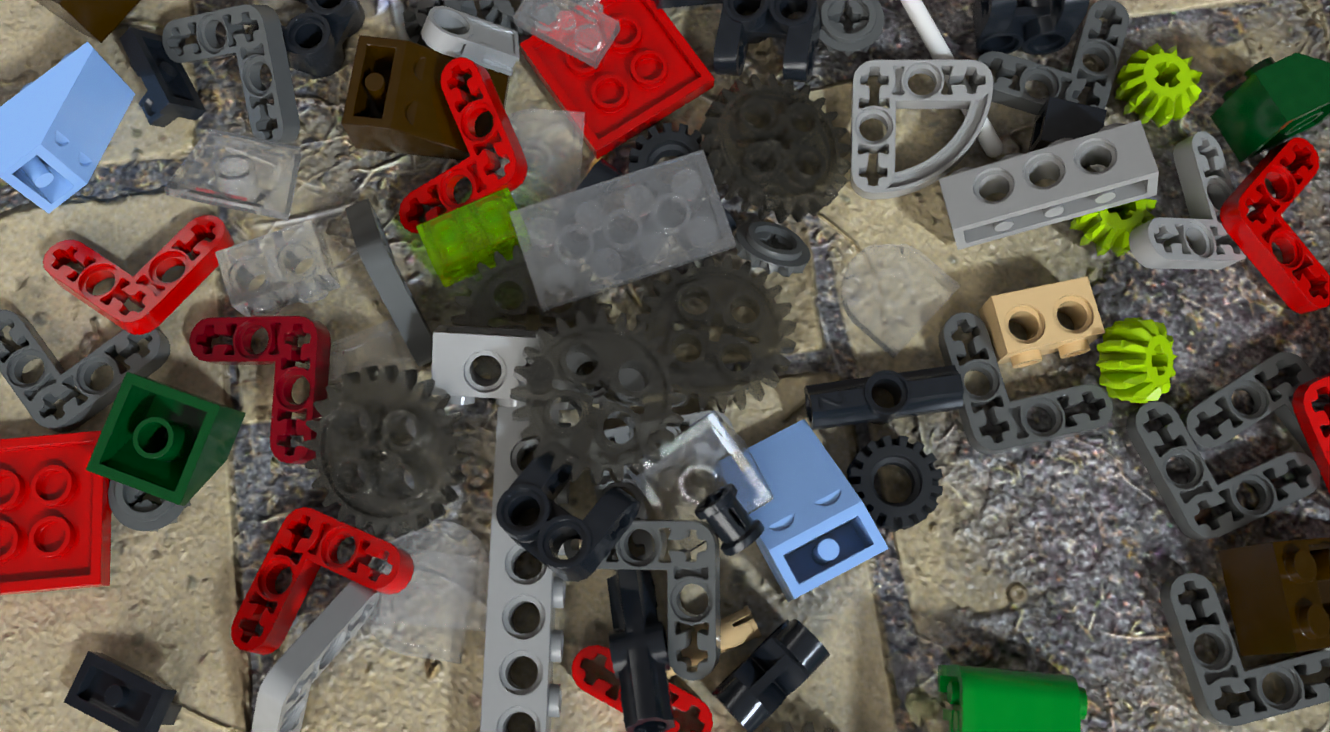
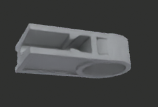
M435 6L430 9L421 31L422 39L429 47L443 55L454 58H468L485 68L509 76L512 75L513 66L520 59L518 31L450 7Z

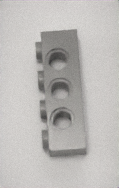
M1141 120L1128 124H1110L1097 133L1076 139H1059L1046 148L1029 153H1011L1002 157L998 162L981 167L960 168L951 173L950 176L940 178L939 183L957 250L1156 196L1159 170ZM1091 165H1103L1106 167V169L1100 172L1085 170V168ZM1042 179H1052L1056 181L1054 184L1047 187H1040L1035 185L1037 181ZM993 193L1006 194L1004 198L998 201H988L985 199Z
M439 325L433 331L431 395H443L444 402L457 405L475 403V397L496 398V404L503 407L527 406V400L548 401V407L557 410H575L579 408V403L599 404L601 411L625 413L630 411V405L642 406L646 343L644 337ZM482 355L494 357L500 363L501 374L492 379L480 377L474 369V359ZM535 358L545 359L552 365L554 374L546 381H534L525 372L526 363ZM587 361H595L604 367L606 373L600 382L585 384L576 375L578 367Z

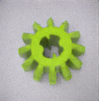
M1158 43L1150 46L1146 51L1139 49L1133 53L1127 60V65H1124L1118 72L1116 79L1120 86L1116 90L1114 99L1127 102L1123 115L1135 112L1139 114V120H1141L1142 124L1152 119L1158 128L1167 125L1171 120L1177 121L1182 119L1190 111V106L1199 99L1202 91L1197 84L1200 82L1203 72L1189 68L1192 64L1193 56L1182 59L1177 56V45L1164 52Z
M1141 199L1076 217L1070 222L1069 229L1083 231L1084 235L1080 239V246L1087 245L1092 241L1096 244L1097 256L1106 254L1110 249L1116 257L1122 256L1130 250L1129 237L1132 230L1156 218L1150 212L1155 208L1157 200Z
M1132 317L1115 321L1112 327L1104 328L1105 333L1102 335L1103 343L1097 344L1096 347L1100 355L1099 361L1095 365L1100 367L1099 383L1106 386L1108 396L1121 401H1130V403H1147L1148 401H1158L1161 394L1168 393L1171 387L1169 378L1176 375L1173 368V360L1177 356L1172 351L1174 339L1172 336L1167 335L1164 323L1154 322L1152 319H1143L1142 317Z

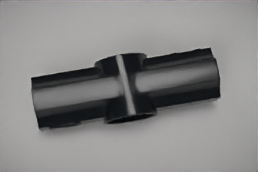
M955 365L900 373L892 370H882L874 373L871 377L805 386V409L807 420L812 430L863 423L883 425L898 418L960 410L963 408L964 388L961 374L958 373ZM884 388L888 390L894 398V407L883 408L878 406L872 398V389Z
M620 569L617 570L615 575L607 578L613 624V630L609 631V646L616 679L620 680L623 721L627 732H666L675 727L667 670H671L668 659V645L662 621H659L658 603L654 580L650 570Z

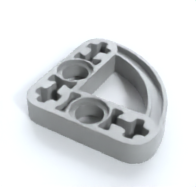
M972 59L870 60L861 64L854 73L851 97L850 181L855 193L862 198L870 200L900 197L935 183L955 168L975 143L990 109L993 94V75L988 66L981 61ZM916 74H926L934 81L935 89L928 95H917L909 88L908 81ZM944 74L950 75L947 84H961L967 75L973 76L975 84H981L977 86L974 94L967 93L966 86L950 85L948 95L941 94L945 81ZM872 75L878 76L880 84H886L881 85L879 88L877 106H868L870 89L868 85H861L866 84L869 76ZM896 109H968L960 129L944 148L928 160L914 167L895 172ZM867 119H878L885 125L887 133L880 140L870 141L861 135L860 125ZM878 153L876 170L878 174L885 175V177L879 178L876 186L868 185V179L866 177H859V174L866 173L869 154Z

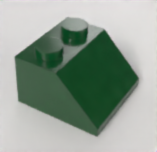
M1297 52L1277 62L1272 57L1266 58L1244 73L1246 81L1234 86L1222 96L1225 102L1210 117L1239 162H1244L1320 125L1330 116V62Z
M126 372L86 470L177 505L185 506L228 459L246 413L158 380Z

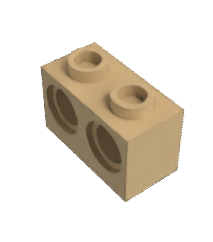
M1088 276L994 295L978 310L980 318L988 330L998 365L1011 362L1013 368H1023L1037 364L1043 360L1042 355L1059 352L1060 358H1070L1087 353L1091 350L1090 344L1105 333ZM1057 312L1064 313L1071 318L1074 330L1067 329L1060 324ZM1009 322L1020 324L1027 333V340L1016 338L1010 332Z

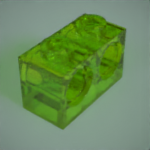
M508 187L416 226L431 263L445 288L533 250L528 230Z

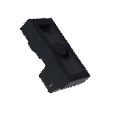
M130 27L119 38L129 58L131 67L141 77L148 90L140 100L139 105L142 107L150 125L164 128L178 117L197 121L206 112L182 63L174 62L165 53L161 35Z
M92 651L87 652L64 700V703L119 732H158L161 725H174L182 708L180 703L173 702L177 690L104 653Z

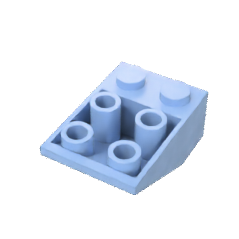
M88 41L77 50L65 55L57 65L35 81L26 84L18 94L0 106V178L48 214L88 184L135 96L132 89Z
M805 419L715 465L724 484L732 483L737 488L736 498L752 520H760L764 525L763 533L755 542L787 602L889 549L864 503Z

